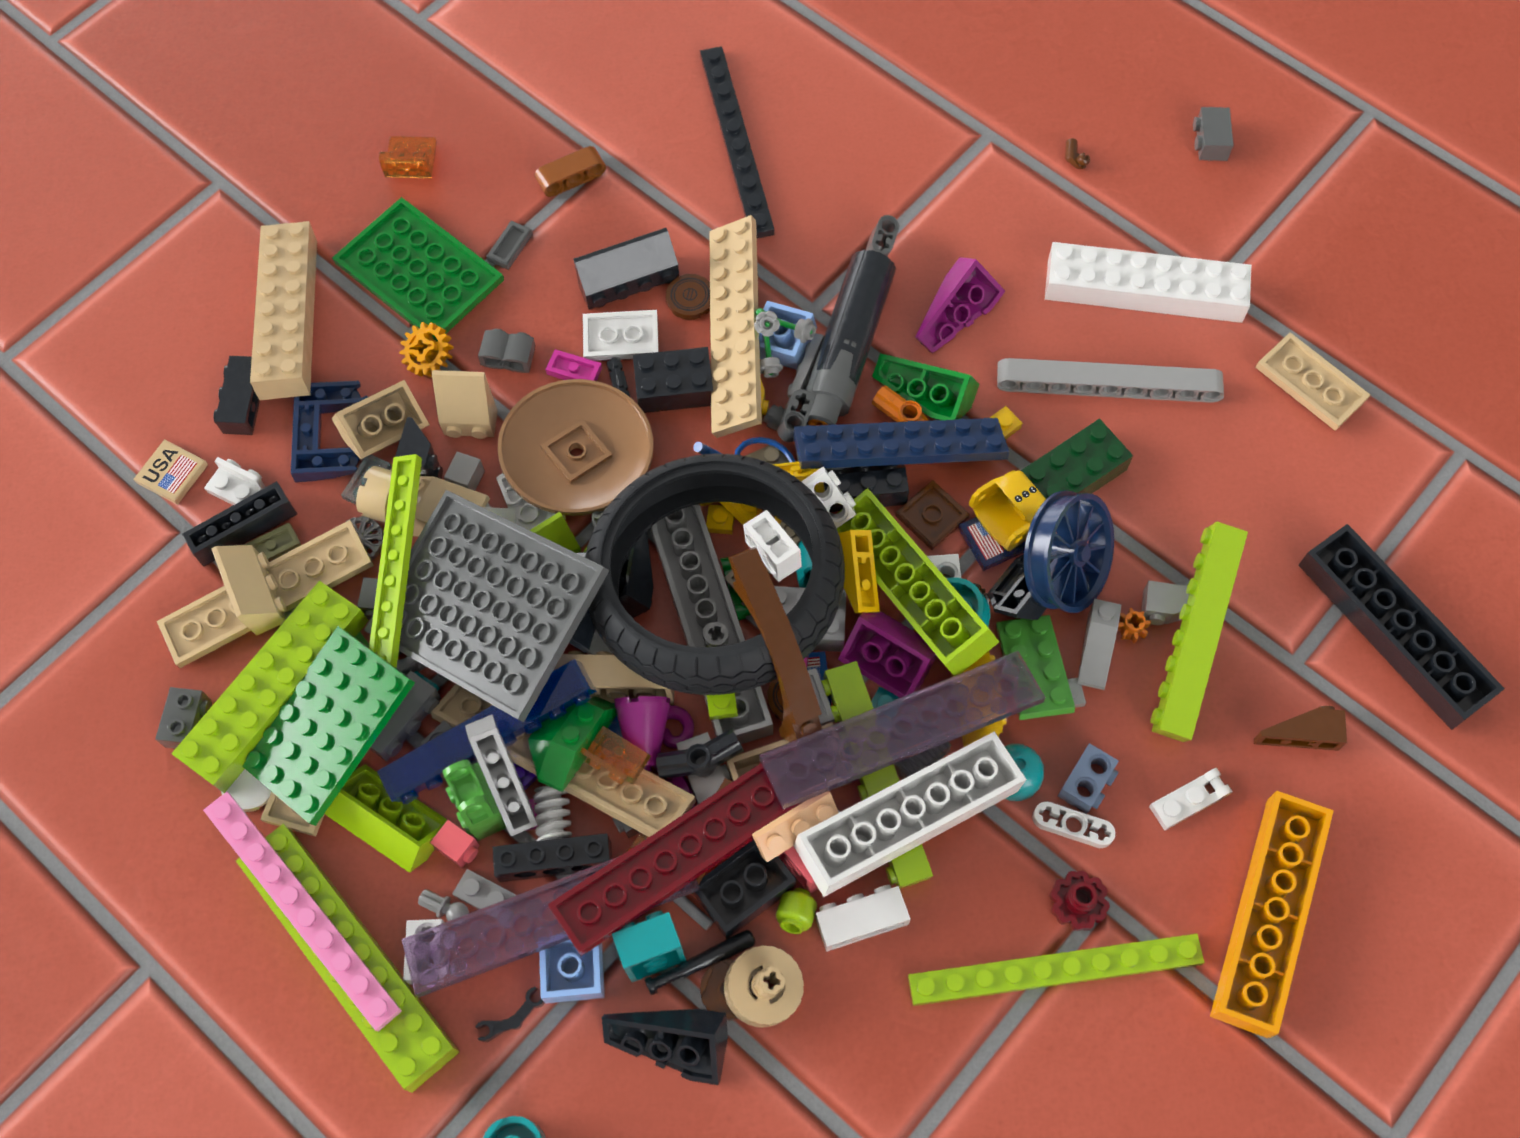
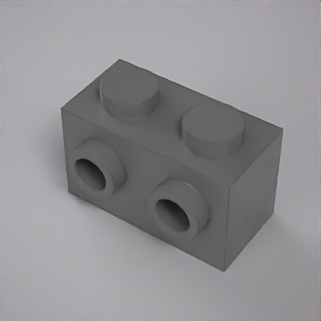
M170 687L155 740L165 748L176 749L212 707L211 699L201 690Z

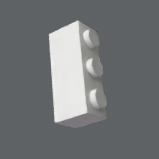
M884 885L874 890L875 894L866 897L862 893L847 898V903L836 906V903L833 902L819 908L820 912H816L815 919L826 952L909 925L910 917L899 886L891 888L890 885Z

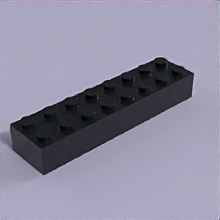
M1348 524L1310 550L1299 563V567L1451 730L1505 689Z

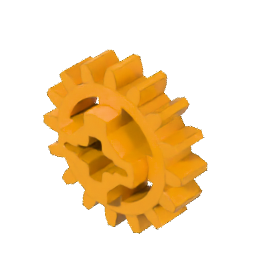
M421 322L420 328L412 326L413 333L406 332L407 341H401L400 343L405 346V349L399 351V354L405 356L401 362L408 366V371L420 377L424 375L432 377V370H440L441 366L448 367L445 361L453 357L448 354V350H452L454 346L447 342L452 338L445 334V329L431 322L429 325ZM432 335L437 338L438 342L433 339Z

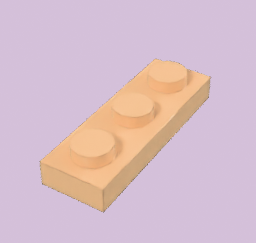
M824 789L759 829L752 836L762 858L768 862L794 846L798 834L831 818L839 812L831 793Z

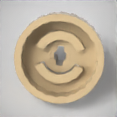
M766 945L753 947L742 953L730 965L724 981L725 999L730 1010L742 1022L754 1027H771L786 1020L797 1010L804 992V980L796 961L782 949ZM751 978H752V981H751V989H752L753 994L757 997V999L751 994V991H750V980H751ZM763 980H769L774 986L768 989V983L763 982Z

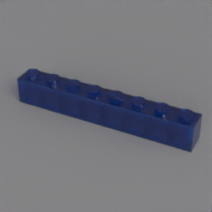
M573 659L552 671L524 722L492 705L381 768L377 773L391 801L407 804L417 799L420 791L426 788L432 790L443 784L442 779L445 777L442 771L448 766L462 760H469L471 763L477 760L469 742L465 725L493 715L506 747L517 742V736L524 732L531 734L542 727V722L549 718L555 720L567 713V708L574 704L580 706L591 700L590 695L597 691L582 662Z

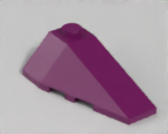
M959 257L945 276L915 337L929 352L934 353L953 339L956 333L964 327L971 326L974 323L973 321L979 316L990 312L1005 293V290L976 259Z

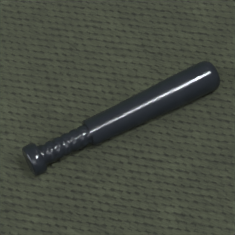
M744 930L679 963V966L675 967V969H671L653 979L647 977L645 983L650 994H656L658 992L657 989L681 977L686 978L753 947L756 942L750 930Z

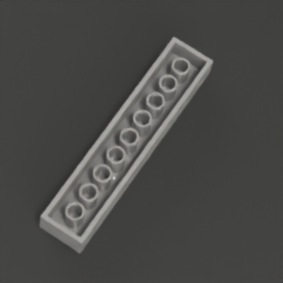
M693 505L676 511L650 527L687 646L708 647L704 640V630L709 624L714 622L722 623L728 629L729 641L727 645L745 641L700 505ZM715 631V635L713 633L710 634L712 641H718V638L722 639L720 631ZM760 686L735 693L738 717L711 720L716 737L733 729L740 744L773 735V722ZM703 695L708 709L707 695Z

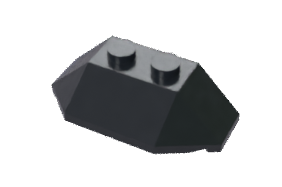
M1024 554L1017 557L988 592L994 612L1021 619L1038 620L1047 609L1039 605L1029 592L1024 573Z

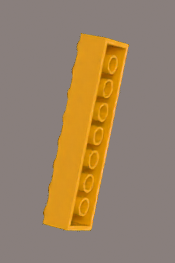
M1276 791L1267 799L1210 1017L1268 1039L1279 1034L1334 810L1280 791Z

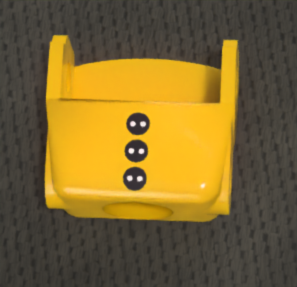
M1013 470L978 488L971 496L969 505L973 508L979 522L990 536L1007 551H1011L1026 541L1031 522L1046 498L1022 471Z

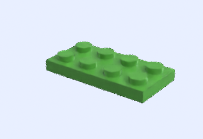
M1050 615L1041 616L1038 620L1015 619L996 622V631L1019 720L1074 713L1075 704Z

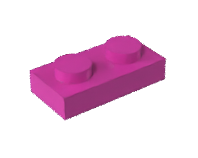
M556 349L546 367L547 375L563 380L585 379L597 381L602 370V364Z

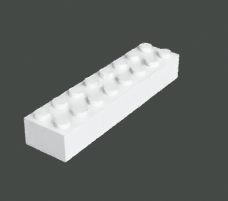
M1053 242L1048 258L1045 300L1242 323L1250 308L1251 265Z
M992 732L798 834L794 848L821 894L825 897L1019 791L1026 778L996 733Z

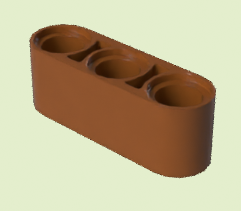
M588 146L541 166L536 170L535 178L545 195L554 197L600 177L605 173L606 165L596 148Z

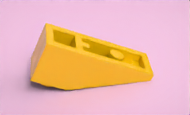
M848 530L838 533L844 554V590L854 612H880L871 530Z

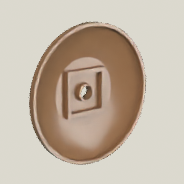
M569 379L539 387L516 403L501 426L498 438V456L507 482L528 503L555 514L560 512L562 515L593 514L595 511H604V508L608 507L624 488L649 471L653 458V435L646 415L639 405L627 394L598 381ZM575 448L584 451L580 456L570 454V451Z

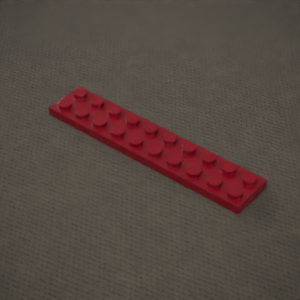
M792 742L547 905L580 956H583L611 937L613 933L620 931L626 925L754 840L753 833L822 790H827V784L795 743Z

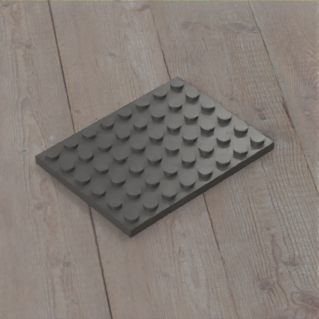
M446 490L411 549L399 651L524 722L609 570ZM373 616L364 629L369 634H371Z

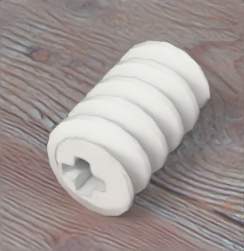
M549 786L536 788L534 790L536 794L533 797L534 802L537 803L534 811L538 814L536 821L537 825H539L535 830L536 835L539 836L536 841L571 837V832L564 831L565 827L571 825V821L563 820V817L571 814L568 809H562V806L569 804L570 800L561 798V795L568 792L563 791L562 793Z

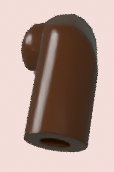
M1072 138L1066 141L1065 159L1077 169L1085 168L1090 162L1089 155L1085 156V153L1079 154L1077 152L1078 141Z

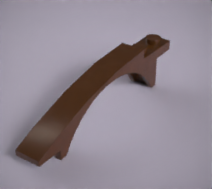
M753 547L729 557L736 580L733 582V586L755 620L777 673L783 700V722L779 728L780 736L790 743L794 742L814 769L818 770L832 763L819 720V715L822 712L788 617L757 548Z

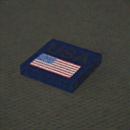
M977 517L959 524L958 528L983 571L1024 553L1026 541L1013 550L1007 551L990 536Z

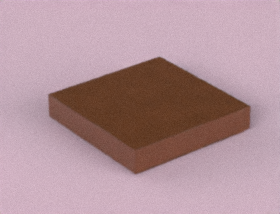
M932 480L898 509L895 516L933 550L969 518L970 514Z

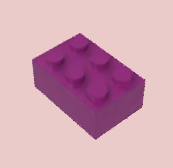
M880 611L862 613L859 616L838 660L844 664L857 661L862 675L908 703L920 690L937 655L918 633Z

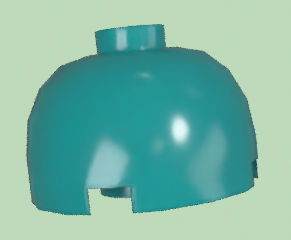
M1012 743L1004 747L1026 778V781L1018 792L1005 799L1009 801L1029 799L1039 790L1043 782L1044 764L1033 748L1024 744Z

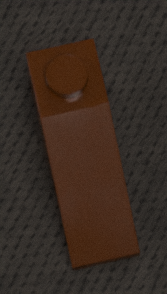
M1320 706L1261 730L1254 738V744L1338 751L1347 743L1345 710H1335L1333 706Z

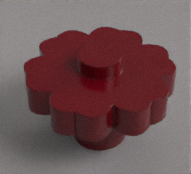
M1083 870L1077 872L1070 871L1065 876V879H1058L1053 885L1049 897L1055 904L1052 906L1051 912L1060 924L1070 923L1074 931H1089L1093 928L1095 922L1100 923L1106 918V912L1109 910L1110 904L1104 898L1108 890L1098 877L1089 879L1088 874Z

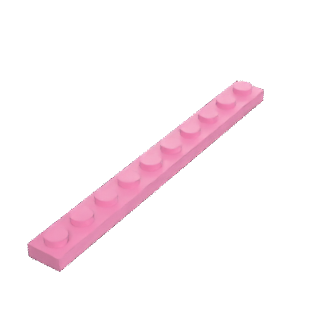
M225 792L203 811L367 1021L375 1031L379 1032L402 1012L400 1007L232 795Z

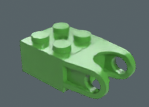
M462 760L442 771L449 787H446L447 794L459 811L456 815L462 828H465L469 835L473 834L480 841L507 828L478 762L472 765L469 760Z

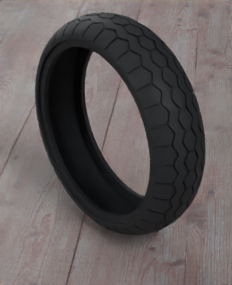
M705 454L681 458L654 468L634 480L613 499L593 530L585 558L605 567L609 572L588 608L591 620L609 650L630 670L650 682L667 689L689 694L724 695L750 690L778 678L762 634L743 642L721 647L680 645L660 638L643 628L627 613L620 603V575L631 549L650 527L681 509L711 502L745 504L763 511L767 510L795 532L808 551L812 562V569L806 588L798 602L787 614L803 659L820 643L835 618L841 601L845 579L844 554L836 526L825 506L803 482L787 471L756 458L735 454Z

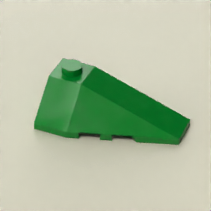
M881 353L872 375L874 379L892 389L905 400L917 402L921 406L922 412L935 420L961 419L972 408L980 385L968 374Z

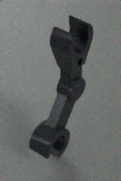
M532 987L527 991L526 1001L510 1018L502 1021L479 1022L475 1026L477 1029L488 1026L490 1032L487 1036L480 1037L478 1040L489 1042L505 1031L518 1030L534 1008H540L545 1004L542 999L536 1003L531 1001V996L538 989Z

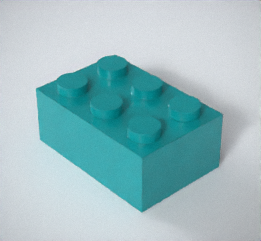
M663 911L651 913L645 917L646 921L636 925L634 922H631L620 931L612 934L622 966L632 983L677 966L686 960L669 912L664 914Z

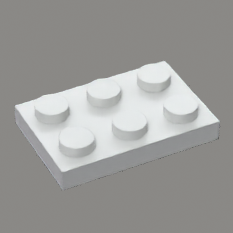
M657 310L583 314L584 358L593 361L611 360L612 358L621 360L633 359V355L659 352Z

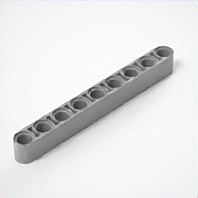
M1005 358L997 363V387L1007 392L1207 403L1218 402L1224 398L1223 373L1216 369Z

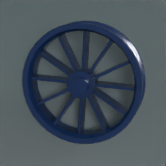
M1063 490L1049 496L1037 510L1026 538L1024 573L1031 596L1042 607L1077 613L1088 608L1101 593L1107 581L1114 554L1113 522L1110 512L1101 498L1090 493L1078 494L1073 491Z

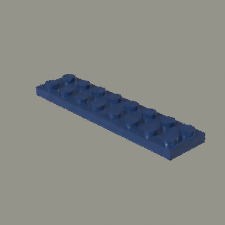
M998 418L807 425L794 427L793 434L801 469H817L823 466L824 468L1008 460L1009 449Z

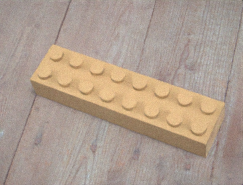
M309 221L261 226L250 383L259 400L310 395L317 239Z

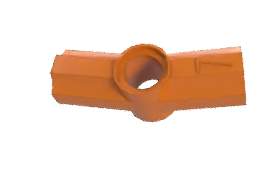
M886 385L881 387L872 400V405L896 422L929 421L922 414V408L917 402L905 400ZM905 414H909V415L913 416L914 418H911V419H910V418L905 417L904 415H905Z

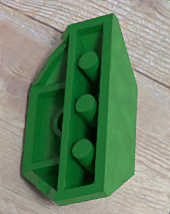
M596 696L560 698L555 701L528 738L539 782L563 793L616 717L617 713L613 703Z

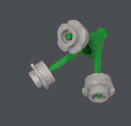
M758 308L755 311L756 322L754 327L758 333L763 335L766 358L760 360V373L764 374L765 378H773L779 375L783 365L780 364L779 358L772 357L769 336H772L774 331H778L779 327L783 326L793 329L794 337L800 339L801 343H805L813 339L816 326L813 325V321L810 318L806 320L799 319L797 324L778 319L777 315L772 311Z

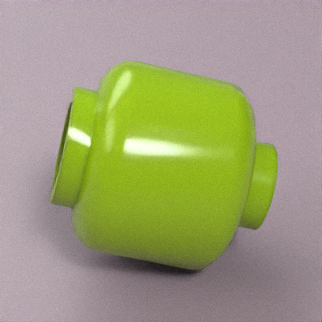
M796 888L785 892L780 899L776 911V919L780 927L791 934H801L803 931L809 930L815 917L817 903L805 889Z

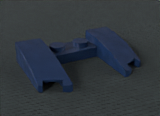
M359 381L311 383L310 395L294 397L291 475L295 483L332 479L358 472V467L356 466L360 458L351 448L320 449L321 414L339 412L368 398L367 395L361 398L357 391L361 387Z

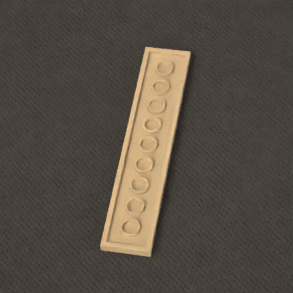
M752 215L709 231L711 376L713 393H711L712 434L716 438L762 424L759 333L754 327L756 322L755 311L758 309L756 220Z
M457 684L431 711L433 719L440 723L446 721L457 732L466 737L468 736L465 725L493 715L512 762L536 775L528 738L542 721L544 715L531 709L525 721L522 722ZM598 744L595 745L564 790L648 837L688 812L695 804L694 795Z

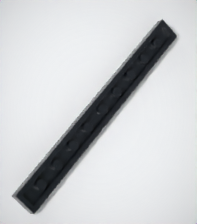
M720 46L700 50L702 65L745 217L752 215L756 220L757 239L775 235V229L723 48Z

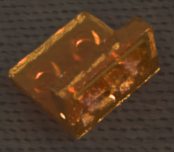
M391 136L388 152L379 153L378 160L384 176L394 178H432L437 144L436 138Z

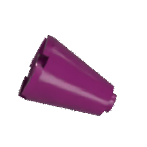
M638 696V698H632L631 701H629V697L614 699L628 761L652 772V766H657L656 758L661 751L670 707V698L664 696Z

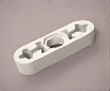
M1051 802L1038 804L1032 815L1033 822L1038 828L1096 848L1108 847L1115 838V828L1110 822ZM1049 810V816L1058 819L1060 814H1063L1060 827L1056 826L1058 820L1049 819L1048 822L1042 821L1043 816L1039 813ZM1069 818L1078 819L1081 823V830L1079 832H1071L1066 827V820ZM1088 823L1092 824L1089 828L1090 830L1098 831L1100 828L1105 829L1104 834L1108 835V837L1099 840L1097 833L1090 831L1087 836L1083 834L1087 829Z

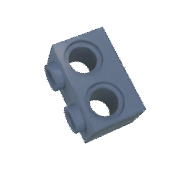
M1089 743L1057 797L1085 814L1092 807L1097 809L1105 797V794L1101 793L1105 784L1111 786L1119 773L1115 770L1119 761ZM1091 764L1100 765L1104 773H1095L1091 768ZM1077 787L1087 788L1090 796H1081L1077 791Z

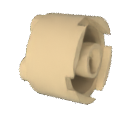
M373 466L365 473L363 478H367L365 486H359L356 498L357 511L363 513L361 514L362 516L385 523L392 470Z

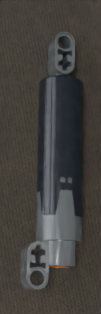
M884 215L879 219L871 233L866 250L858 251L852 255L806 390H796L785 405L777 429L778 436L785 442L795 441L794 429L789 428L787 424H792L794 427L836 424L838 417L845 416L850 411L896 272L894 262L891 261L888 255L897 237L899 222L891 215ZM798 404L800 405L801 409L799 412L795 411L797 409Z

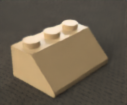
M405 380L335 413L332 417L344 442L360 459L399 441L407 417L413 418L420 430L429 426L426 417Z
M252 545L215 546L211 548L236 617L256 636L283 624L286 620L283 612L287 611L282 598L276 595L275 590L278 589V585L273 575L267 571V567L270 564L264 552L259 553Z

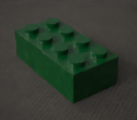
M1099 418L1020 471L1029 478L1046 499L1052 494L1063 490L1073 491L1078 494H1092L1125 472L1130 465L1133 455Z

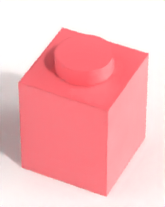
M449 820L445 822L430 842L437 851L461 868L466 863L469 864L474 860L478 853L477 848L479 847V843L475 838Z

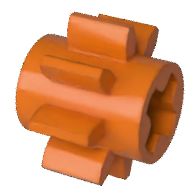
M1130 608L1127 615L1120 613V623L1117 631H1120L1122 635L1121 640H1132L1133 644H1135L1138 636L1146 638L1148 634L1146 628L1149 627L1151 621L1145 619L1144 611L1137 612Z

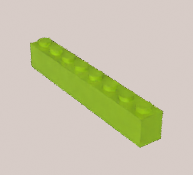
M1216 521L1202 532L1200 543H1203L1202 550L1194 560L1193 568L1196 569L1194 578L1190 579L1186 593L1189 594L1187 604H1184L1180 611L1179 619L1182 622L1180 630L1177 629L1173 636L1172 645H1175L1173 655L1168 657L1165 665V671H1168L1166 680L1161 683L1158 690V697L1161 699L1158 708L1154 709L1151 716V723L1153 724L1151 732L1181 742L1192 740L1248 531Z
M854 661L826 670L823 677L824 680L821 683L826 696L831 698L833 706L830 708L834 716V722H839L842 732L839 733V738L843 748L849 749L851 759H848V763L853 776L858 775L861 785L857 786L861 801L899 782V778L858 663ZM922 844L889 861V867L886 868L891 885L896 884V887L899 886L900 889L928 880L933 876Z

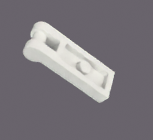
M1217 768L1208 771L1199 778L1150 804L1149 808L1164 831L1233 792L1228 784L1225 785L1220 778L1221 773ZM1208 783H1210L1215 790V792H1213L1212 794H1209L1206 788L1204 787Z

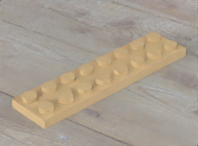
M349 520L269 562L270 566L267 567V571L273 575L277 582L278 589L275 590L277 597L280 596L287 611L297 607L319 581L329 588H333L369 569L374 564L353 523ZM225 586L157 621L172 658L179 668L251 631L236 617Z

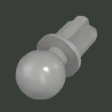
M428 889L423 890L419 896L418 904L436 913L438 918L445 914L447 921L452 925H462L469 917L467 906L461 902L450 904L451 897L449 896L444 898Z

